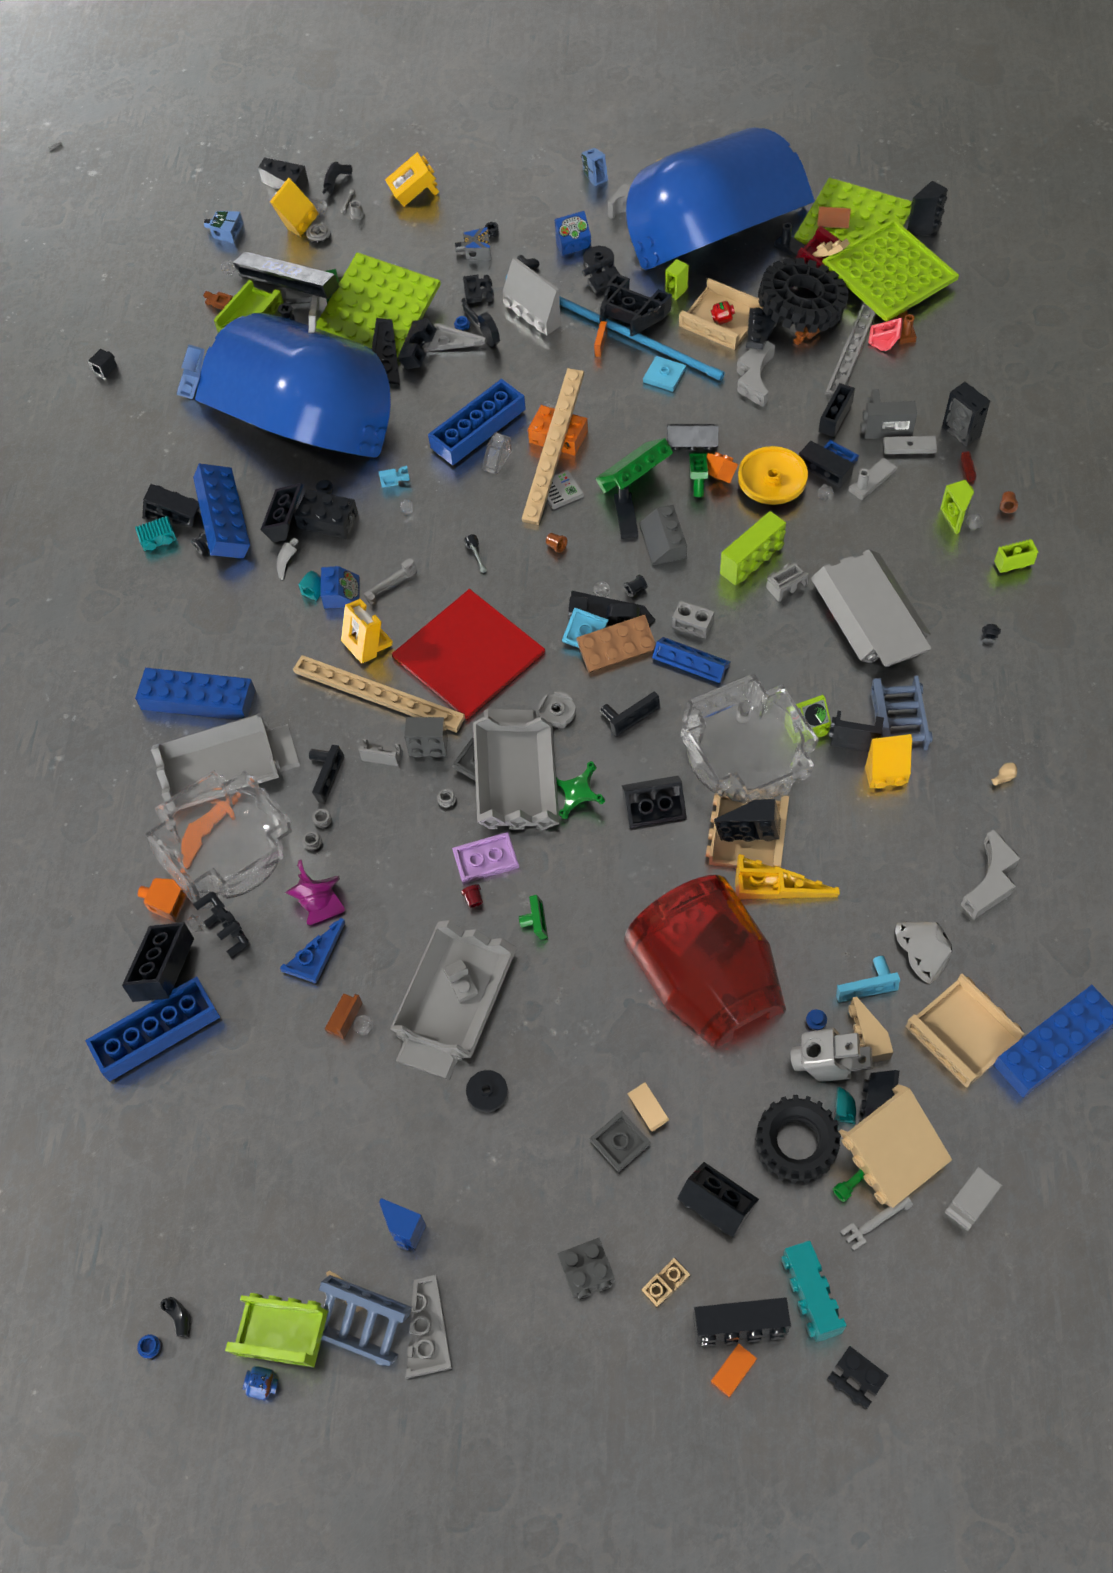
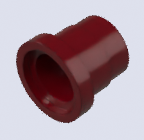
M479 884L468 886L461 891L462 896L466 898L469 908L483 904Z

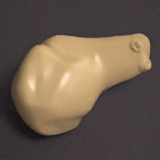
M1005 763L1000 768L999 775L991 779L993 785L1009 782L1016 778L1017 766L1014 763Z

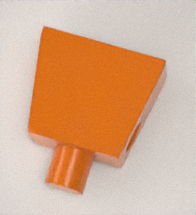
M155 878L150 887L140 886L138 897L145 898L144 904L149 911L176 922L190 889L183 880Z

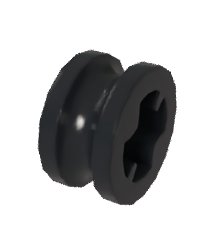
M489 222L485 225L488 229L489 237H496L499 234L497 223Z

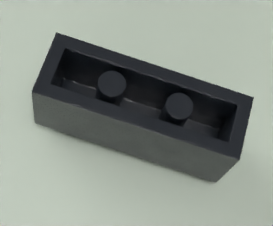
M841 383L838 384L820 418L818 432L835 437L853 403L854 387Z
M811 440L799 453L808 471L840 488L852 476L854 463Z

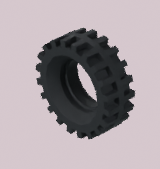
M793 1095L791 1099H787L784 1096L781 1097L778 1103L772 1102L767 1111L764 1110L756 1132V1151L760 1154L761 1163L767 1165L768 1172L771 1174L774 1172L779 1175L778 1179L783 1181L786 1178L791 1180L793 1184H796V1181H803L806 1184L811 1179H820L823 1173H827L830 1170L840 1149L841 1134L838 1132L837 1120H833L831 1117L832 1112L830 1109L826 1111L822 1107V1102L818 1101L816 1104L810 1101L811 1097L806 1096L805 1099H799L798 1095ZM798 1121L811 1127L818 1141L817 1149L813 1155L799 1160L785 1155L779 1148L777 1135L782 1126L789 1122Z

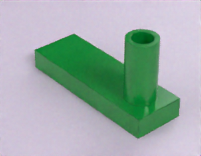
M689 454L690 478L694 479V496L703 497L704 479H708L707 454Z

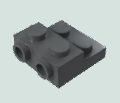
M600 1238L557 1253L573 1298L577 1296L578 1299L585 1298L591 1295L590 1291L598 1288L600 1291L612 1287V1283L615 1282V1277Z

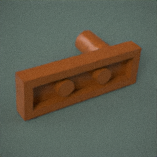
M906 310L891 319L902 318L903 320L901 337L898 339L900 344L916 342L917 336L913 328L915 317L908 314Z

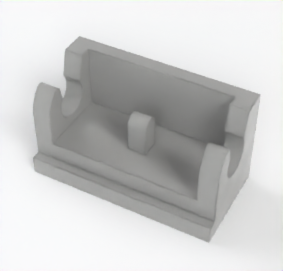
M364 738L363 746L359 748L362 761L393 766L399 765L403 751L400 744H395V747L369 743L368 739Z

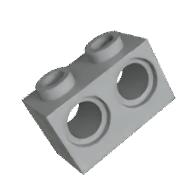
M680 601L672 617V628L706 639L714 622V611L695 606L689 602Z

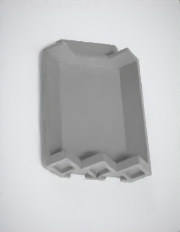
M872 550L863 551V555L854 558L852 555L841 559L837 565H825L811 577V580L860 661L872 663L880 658L883 665L888 667L932 649L926 640L930 632L879 553Z
M484 710V717L473 722L477 823L488 829H497V826H509V829L524 830L525 826H536V830H545L559 824L552 724L542 717L536 718V711Z
M261 713L153 745L151 751L157 765L156 772L162 787V797L167 811L279 778L280 772L300 767L288 724L266 730L269 728L266 717L262 718Z
M450 920L438 922L390 1030L397 1033L396 1036L399 1039L405 1040L396 1062L450 1080L458 1059L472 1057L517 948L504 938L490 939L477 929L463 930ZM459 960H462L466 965L478 991V995L462 1003L459 1002L443 970L444 967Z

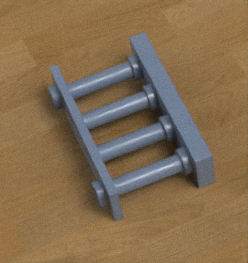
M914 676L913 683L910 686L885 687L881 683V678L873 679L871 694L875 717H884L881 738L899 736L890 734L891 727L919 725L921 734H911L912 742L922 741L923 749L928 750L933 736L932 731L928 730L922 698L923 684L919 683V677ZM913 693L914 701L888 703L884 700L885 695ZM916 709L917 717L891 719L887 717V713L890 710Z
M329 1275L321 1282L319 1288L320 1291L325 1292L327 1295L324 1309L328 1310L321 1341L330 1342L375 1360L381 1366H390L398 1356L397 1353L390 1351L397 1325L400 1322L403 1323L410 1316L412 1307ZM336 1298L345 1300L347 1303L340 1331L328 1326ZM356 1306L363 1307L368 1311L361 1339L349 1335ZM378 1314L388 1317L389 1320L382 1347L369 1343Z

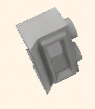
M797 562L793 564L788 563L783 566L781 571L769 574L766 588L778 601H781L783 591L788 589L791 593L795 592L799 582L807 586L809 573L805 572Z

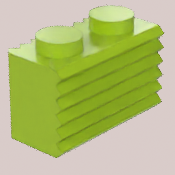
M675 259L667 267L665 277V292L672 294V298L675 300L688 289L689 279L688 264L678 259Z
M1032 539L1019 541V543L1016 542L1012 545L1009 544V546L999 547L994 562L1000 573L1033 565L1037 558L1038 550Z

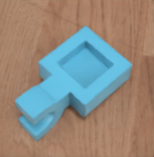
M407 466L399 468L397 472L395 469L379 471L382 488L399 485L398 481H410L409 474H405L408 473Z

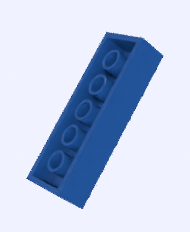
M500 379L428 434L430 448L451 465L456 464L526 410L524 395L503 379Z
M199 463L193 479L210 555L244 559L250 542L232 468Z
M145 667L135 699L141 710L239 720L249 716L256 690L252 680L249 678Z
M196 976L172 990L169 999L154 1000L85 1041L101 1073L110 1082L220 1018V1015Z
M1090 985L1002 1053L993 1066L1024 1098L1113 1028V1006L1093 985Z

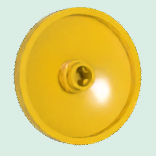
M777 446L762 447L750 452L743 458L738 469V482L742 491L751 499L764 504L776 505L794 500L804 491L808 479V470L803 459L795 452Z

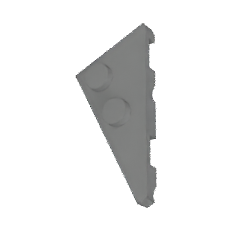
M435 323L434 326L437 330L432 342L425 343L422 348L424 352L485 345L487 340L486 337Z

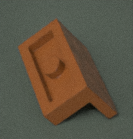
M819 207L817 226L849 228L851 208Z
M343 993L325 1027L326 1032L345 1039L363 1004L359 995L355 994L354 997Z

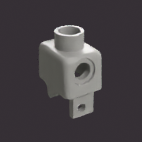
M835 1028L805 1032L801 1035V1045L791 1048V1062L796 1072L807 1071L817 1081L851 1079V1071L873 1069L872 1048L870 1046L860 1047L858 1033L841 1035ZM865 1057L866 1062L861 1064L860 1060Z

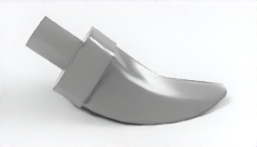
M295 537L289 543H284L277 558V572L281 580L284 579L287 562L297 551L295 546L299 540Z

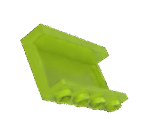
M248 280L215 317L214 323L217 332H220L227 324L241 316H248L253 313L274 315L278 307L284 303L281 291L275 289L271 294L255 288L253 281Z
M250 1293L249 1296L241 1295L240 1300L245 1302V1308L235 1343L227 1342L226 1352L240 1357L315 1367L328 1315V1310L322 1308L321 1303L308 1300L307 1304L301 1303V1300L295 1298H288V1301H282L281 1297L269 1295V1298L266 1299L263 1298V1295Z

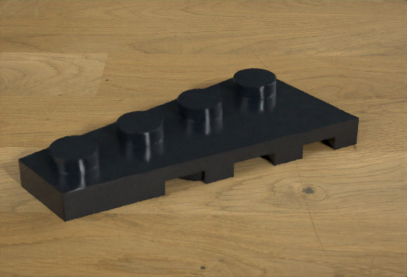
M758 307L749 309L746 348L763 350L774 327L777 325L771 319L772 314L766 315L763 309Z
M376 318L372 351L381 360L389 383L400 385L393 320Z

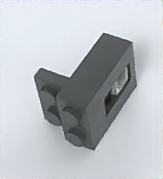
M873 389L871 397H868L866 410H863L864 422H861V432H864V439L913 436L917 418L916 402H881L879 389Z

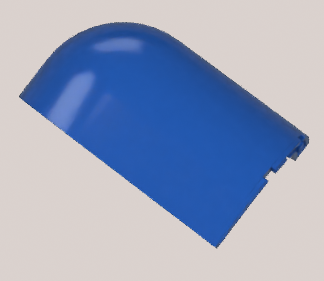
M752 127L678 151L645 167L633 180L626 204L628 230L640 266L644 270L651 269L717 240L815 202L806 172L797 153L792 151L789 147L790 144L779 134L766 128Z
M264 313L241 316L227 324L216 335L215 342L212 347L208 348L204 357L195 396L196 401L264 430L300 442L372 458L380 455L389 422L391 396L385 368L379 357L370 348L317 328L315 333H308L309 325Z

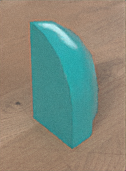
M309 571L298 585L301 595L317 601L321 595V576L315 571Z
M837 1087L834 1120L856 1124L857 1110L853 1096L844 1088Z

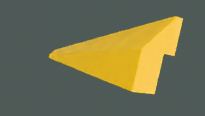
M742 854L738 855L735 878L736 900L838 897L840 894L839 887L833 888L822 884L821 881L809 880L804 875L777 866L771 867L762 864V861L745 858V855Z

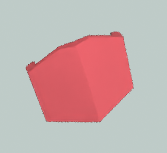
M902 318L872 325L870 327L869 345L880 351L891 349L901 337Z

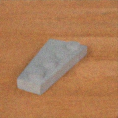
M432 1275L414 1279L410 1340L407 1356L408 1364L406 1369L407 1379L452 1369L437 1276Z

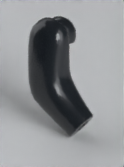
M164 1298L160 1303V1307L174 1320L176 1337H187L189 1330L188 1311L176 1298Z

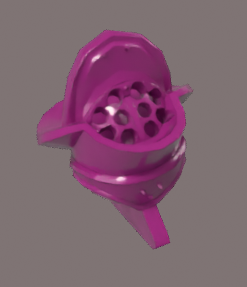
M302 859L298 860L297 866L300 870V874H298L299 882L285 893L298 899L301 907H304L309 912L307 924L312 925L343 913L345 908L332 890V887L340 880V877L334 876L322 880H312L304 870Z

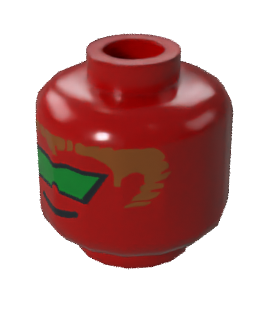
M728 301L714 304L711 310L714 323L717 322L718 325L731 322L733 314H735L733 304L729 305Z

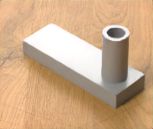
M883 458L870 470L861 469L858 480L849 487V491L863 500L895 473L897 466Z

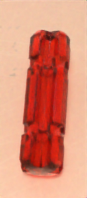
M969 451L962 452L961 460L968 482L975 481L977 475L974 471L971 453Z

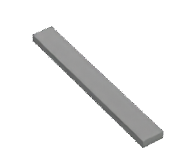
M315 295L312 296L308 333H315L319 296Z
M864 302L861 305L826 389V397L831 398L839 383L848 384L876 316V313Z

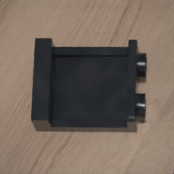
M837 711V716L832 717L829 738H832L831 746L869 752L872 739L881 738L884 717L876 716L874 726L840 720L841 711Z

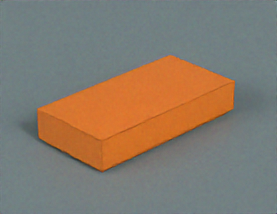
M605 321L600 322L594 343L596 357H601L606 340L607 322Z
M738 1343L711 1380V1383L730 1398L757 1358Z

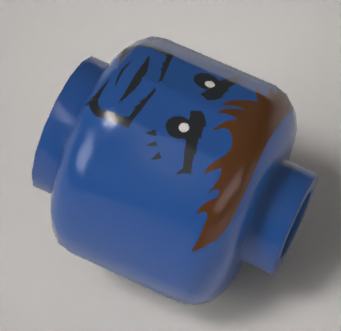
M254 1366L251 1371L247 1370L242 1389L246 1390L245 1393L248 1397L267 1400L270 1393L275 1394L278 1379H274V1371L272 1369Z

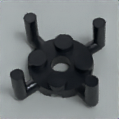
M211 891L196 901L193 906L198 911L210 901L214 906L211 909L213 915L203 921V923L209 928L220 920L223 923L222 927L224 929L217 933V936L221 941L228 935H231L232 938L237 937L239 942L226 951L230 957H233L248 946L249 940L241 930L240 923L230 911L224 909L225 905L220 901L215 892Z

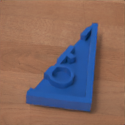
M340 918L329 926L330 929L321 936L315 937L303 950L298 951L295 954L296 957L286 965L283 964L280 967L281 972L317 984L343 929L345 920Z

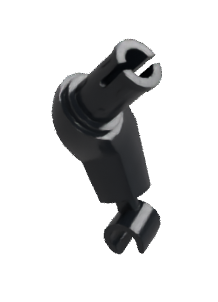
M338 162L331 163L324 178L322 193L325 194L328 191L330 197L334 192L333 188L336 178L340 174H352L351 165H342Z

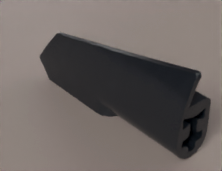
M571 591L568 612L569 620L574 608H578L608 619V625L610 626L642 615L646 616L649 626L655 622V618L644 605Z

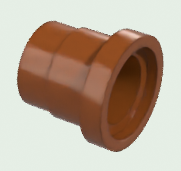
M1007 491L1002 495L1000 510L1004 513L1015 512L1018 509L1016 495L1014 492Z
M550 533L546 538V544L558 553L563 552L567 546V537L563 535L559 536Z

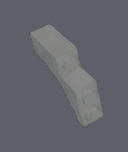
M767 341L763 350L750 348L737 360V373L742 376L738 379L737 392L762 407L768 403L769 391L761 380V372L774 357L775 345Z
M994 830L987 833L984 840L988 854L987 875L973 891L964 896L961 906L974 920L1009 897L1015 888L1012 879L1006 876V874L1017 867L1020 858L1018 853L1011 849L1005 843L1004 838Z

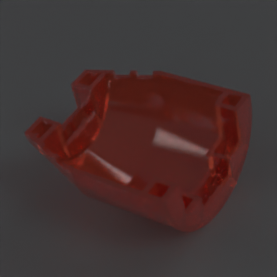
M708 875L699 877L670 890L645 908L628 927L624 941L665 1008L674 1012L683 1023L686 1022L692 1027L695 1033L714 1049L732 1040L734 1030L765 1014L769 1020L786 1010L770 943L724 876Z

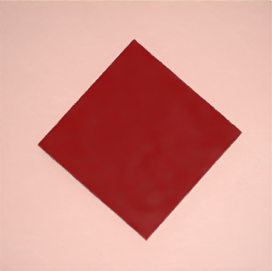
M469 588L391 655L392 658L455 711L465 714V719L468 720L543 655L545 648Z

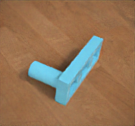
M884 956L875 957L873 963L878 977L837 985L836 997L838 1003L850 1001L853 997L864 998L898 990L900 984L898 972L890 973Z

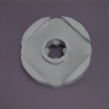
M554 692V694L549 696L547 694L539 702V716L550 722L552 727L565 728L575 717V704L571 696L566 693ZM557 707H560L561 711L554 712L553 708L556 709Z

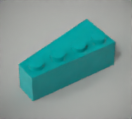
M811 1241L785 1248L784 1256L781 1257L785 1270L789 1269L792 1277L789 1279L793 1292L798 1293L800 1298L798 1306L801 1314H805L808 1323L806 1328L809 1336L814 1337L817 1343L841 1335L847 1325L844 1318H838L839 1306L836 1299L829 1297L831 1293L830 1285L824 1275L820 1276L819 1272L822 1271V1267Z

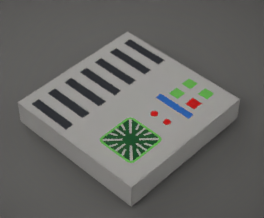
M569 470L554 475L547 497V502L552 510L583 498V492Z

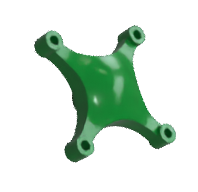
M588 762L585 772L573 779L562 781L556 777L557 786L561 787L565 792V805L559 811V816L562 819H567L569 812L581 802L596 801L599 804L605 802V798L601 794L597 795L592 792L590 787L591 776L597 769L594 762Z

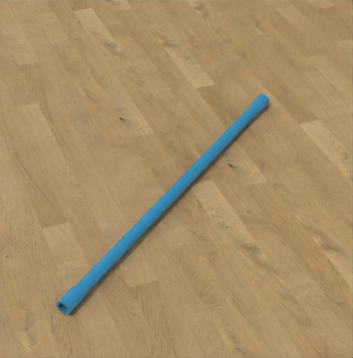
M559 296L560 306L594 322H600L599 314ZM608 318L605 321L609 329L702 371L719 381H722L725 372L702 363L640 333L631 337L629 328Z

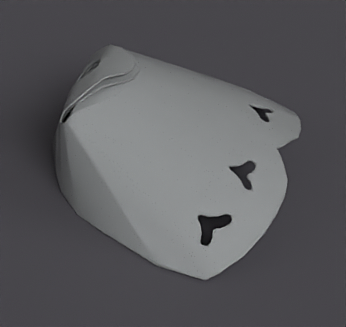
M937 922L897 923L895 934L900 946L908 952L909 963L912 969L923 981L931 984L945 970L953 951L952 944L946 933ZM904 937L910 938L908 944H907V942H906V939H904ZM916 957L921 960L919 965L918 961H916L915 959ZM923 971L930 972V978Z

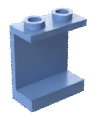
M188 344L181 367L184 370L176 395L193 399L200 378L205 349Z

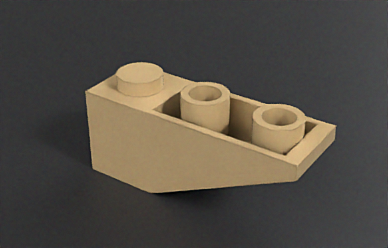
M853 997L848 1009L850 1017H854L855 1020L853 1028L854 1033L859 1034L860 1047L870 1046L872 1048V1062L890 1060L893 1055V1049L888 1032L859 998Z

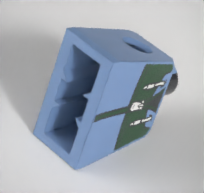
M596 148L582 152L583 171L592 184L596 186L607 182L605 154Z
M217 211L213 219L206 218L204 220V227L210 229L213 238L230 243H235L244 224L240 211Z

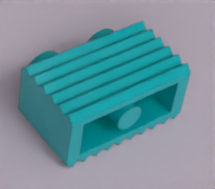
M168 516L135 527L144 551L153 550L158 546L168 545L177 540Z

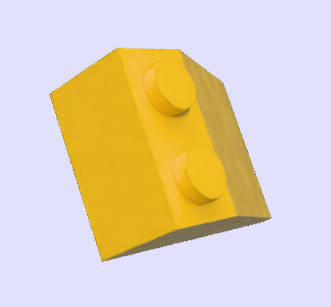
M290 178L286 180L270 201L287 230L300 237L307 231L319 214L313 203Z
M911 734L872 739L865 765L870 788H884L890 785L902 786L908 783L911 774Z

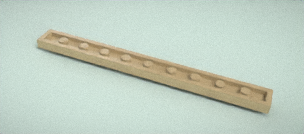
M567 368L524 509L522 522L540 524L584 378V371Z
M301 655L293 668L294 673L413 717H444L446 729L456 733L465 719V714L303 655Z

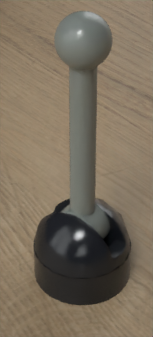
M475 534L468 535L464 538V543L468 549L474 551L480 565V572L485 573L487 568L483 566L476 549L479 545V540Z

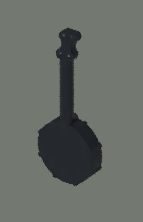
M465 297L462 298L461 302L464 312L480 327L483 337H486L488 345L491 347L497 345L500 342V336L491 315L485 312L478 316L467 306Z

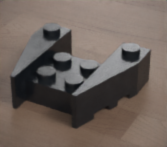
M616 273L607 284L604 300L600 307V322L606 321L610 316L631 324L630 336L632 337L661 321L671 311L672 294L658 289L650 298L629 290L630 278Z

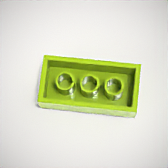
M769 511L721 552L720 574L735 586L745 581L752 571H756L760 564L768 561L775 551H779L784 546L786 522Z

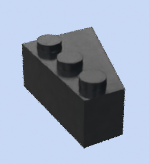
M264 158L258 167L261 181L274 189H280L288 178L301 191L308 182L306 169L303 165Z
M150 484L143 499L142 518L154 517L158 520L168 516L172 524L192 527L200 510L199 502L194 498L180 495L178 492L164 489L162 486Z

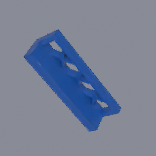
M665 637L657 641L652 656L653 659L718 683L722 682L725 670L731 663V661Z

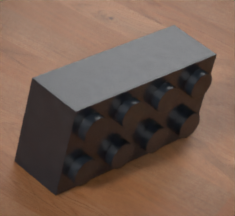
M185 922L148 927L122 984L132 1002L169 999L194 941V937Z
M787 1297L694 1307L693 1311L696 1344H702V1347H712L716 1345L715 1342L725 1341L726 1345L739 1343L738 1340L748 1339V1342H758L762 1340L761 1337L769 1336L771 1340L783 1339L784 1335H787L791 1328Z

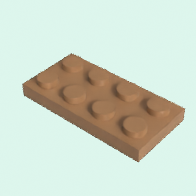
M645 615L576 638L588 673L654 651L656 646Z

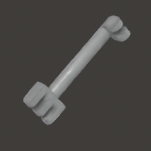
M412 558L401 563L402 569L364 594L372 606L377 604L376 594L404 575L409 578L417 572Z
M907 1196L895 1207L889 1206L861 1227L857 1228L853 1222L844 1228L841 1233L843 1236L847 1235L850 1231L853 1233L846 1240L848 1243L855 1239L858 1240L852 1246V1249L856 1251L867 1243L863 1237L903 1208L905 1211L913 1206L912 1201Z

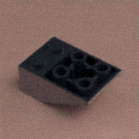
M775 799L753 800L714 819L720 840L726 842L734 840L748 842L753 840L773 841L774 839H780L781 818Z

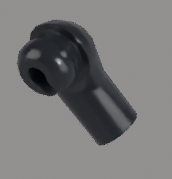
M519 255L517 258L530 269L538 268L540 265L539 261L535 258L526 259L523 255Z

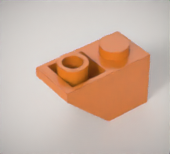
M715 452V455L707 454L708 475L729 484L738 464L732 462L734 458Z

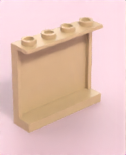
M708 278L706 289L687 312L682 310L679 314V327L735 350L747 335L749 309L756 307L763 309L764 307H760L759 298ZM722 301H728L729 305L733 304L735 310L733 320L722 325H718L717 322L714 323L711 314L713 305Z
M719 787L718 794H714L713 806H716V811H712L711 823H714L715 818L753 800L762 799L722 794V788ZM781 795V801L776 800L781 818L780 839H774L773 841L753 840L748 842L734 840L726 842L720 840L714 823V828L709 829L708 840H712L711 846L707 845L706 857H709V865L737 869L738 855L742 854L745 855V858L754 861L760 860L762 864L781 868L789 796Z
M963 974L918 1015L914 1014L909 1018L906 1027L966 1088L992 1067L997 1058L1021 1040L1025 1034L1016 1022H1012L1007 1017L1002 1008L993 1004L990 997L985 992H981L971 978L965 977Z
M899 1084L892 1089L895 1095L850 1131L847 1132L842 1129L839 1131L843 1137L841 1140L843 1145L852 1152L854 1163L863 1170L865 1181L875 1190V1198L882 1205L886 1204L892 1208L952 1161L911 1089Z

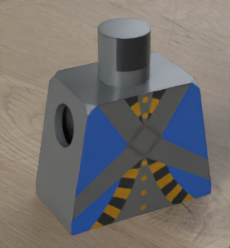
M487 227L464 232V242H455L456 252L465 251L467 260H491Z

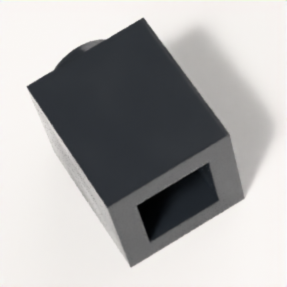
M101 348L88 360L92 372L103 378H106L117 367L114 355Z

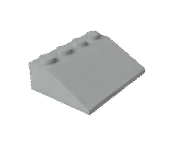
M512 258L503 289V302L506 307L511 308L517 315L535 326L538 331L549 335L561 326L559 289L517 258Z

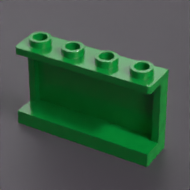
M666 438L645 442L595 479L603 493H607L616 485H618L619 489H624L673 454V451Z

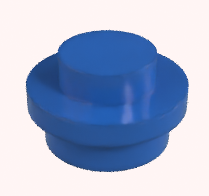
M459 316L454 322L455 329L466 331L470 327V321L465 316Z
M811 1010L806 1016V1023L813 1030H821L827 1024V1016L821 1010Z
M145 1335L138 1342V1353L143 1358H153L159 1353L161 1343L155 1335Z

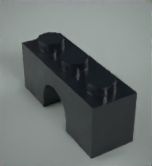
M428 318L413 321L397 357V360L406 370L421 367L425 359L426 353L421 347L427 342H432L437 330Z

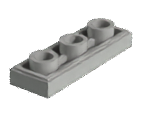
M936 436L884 437L883 439L884 454H927L937 452Z

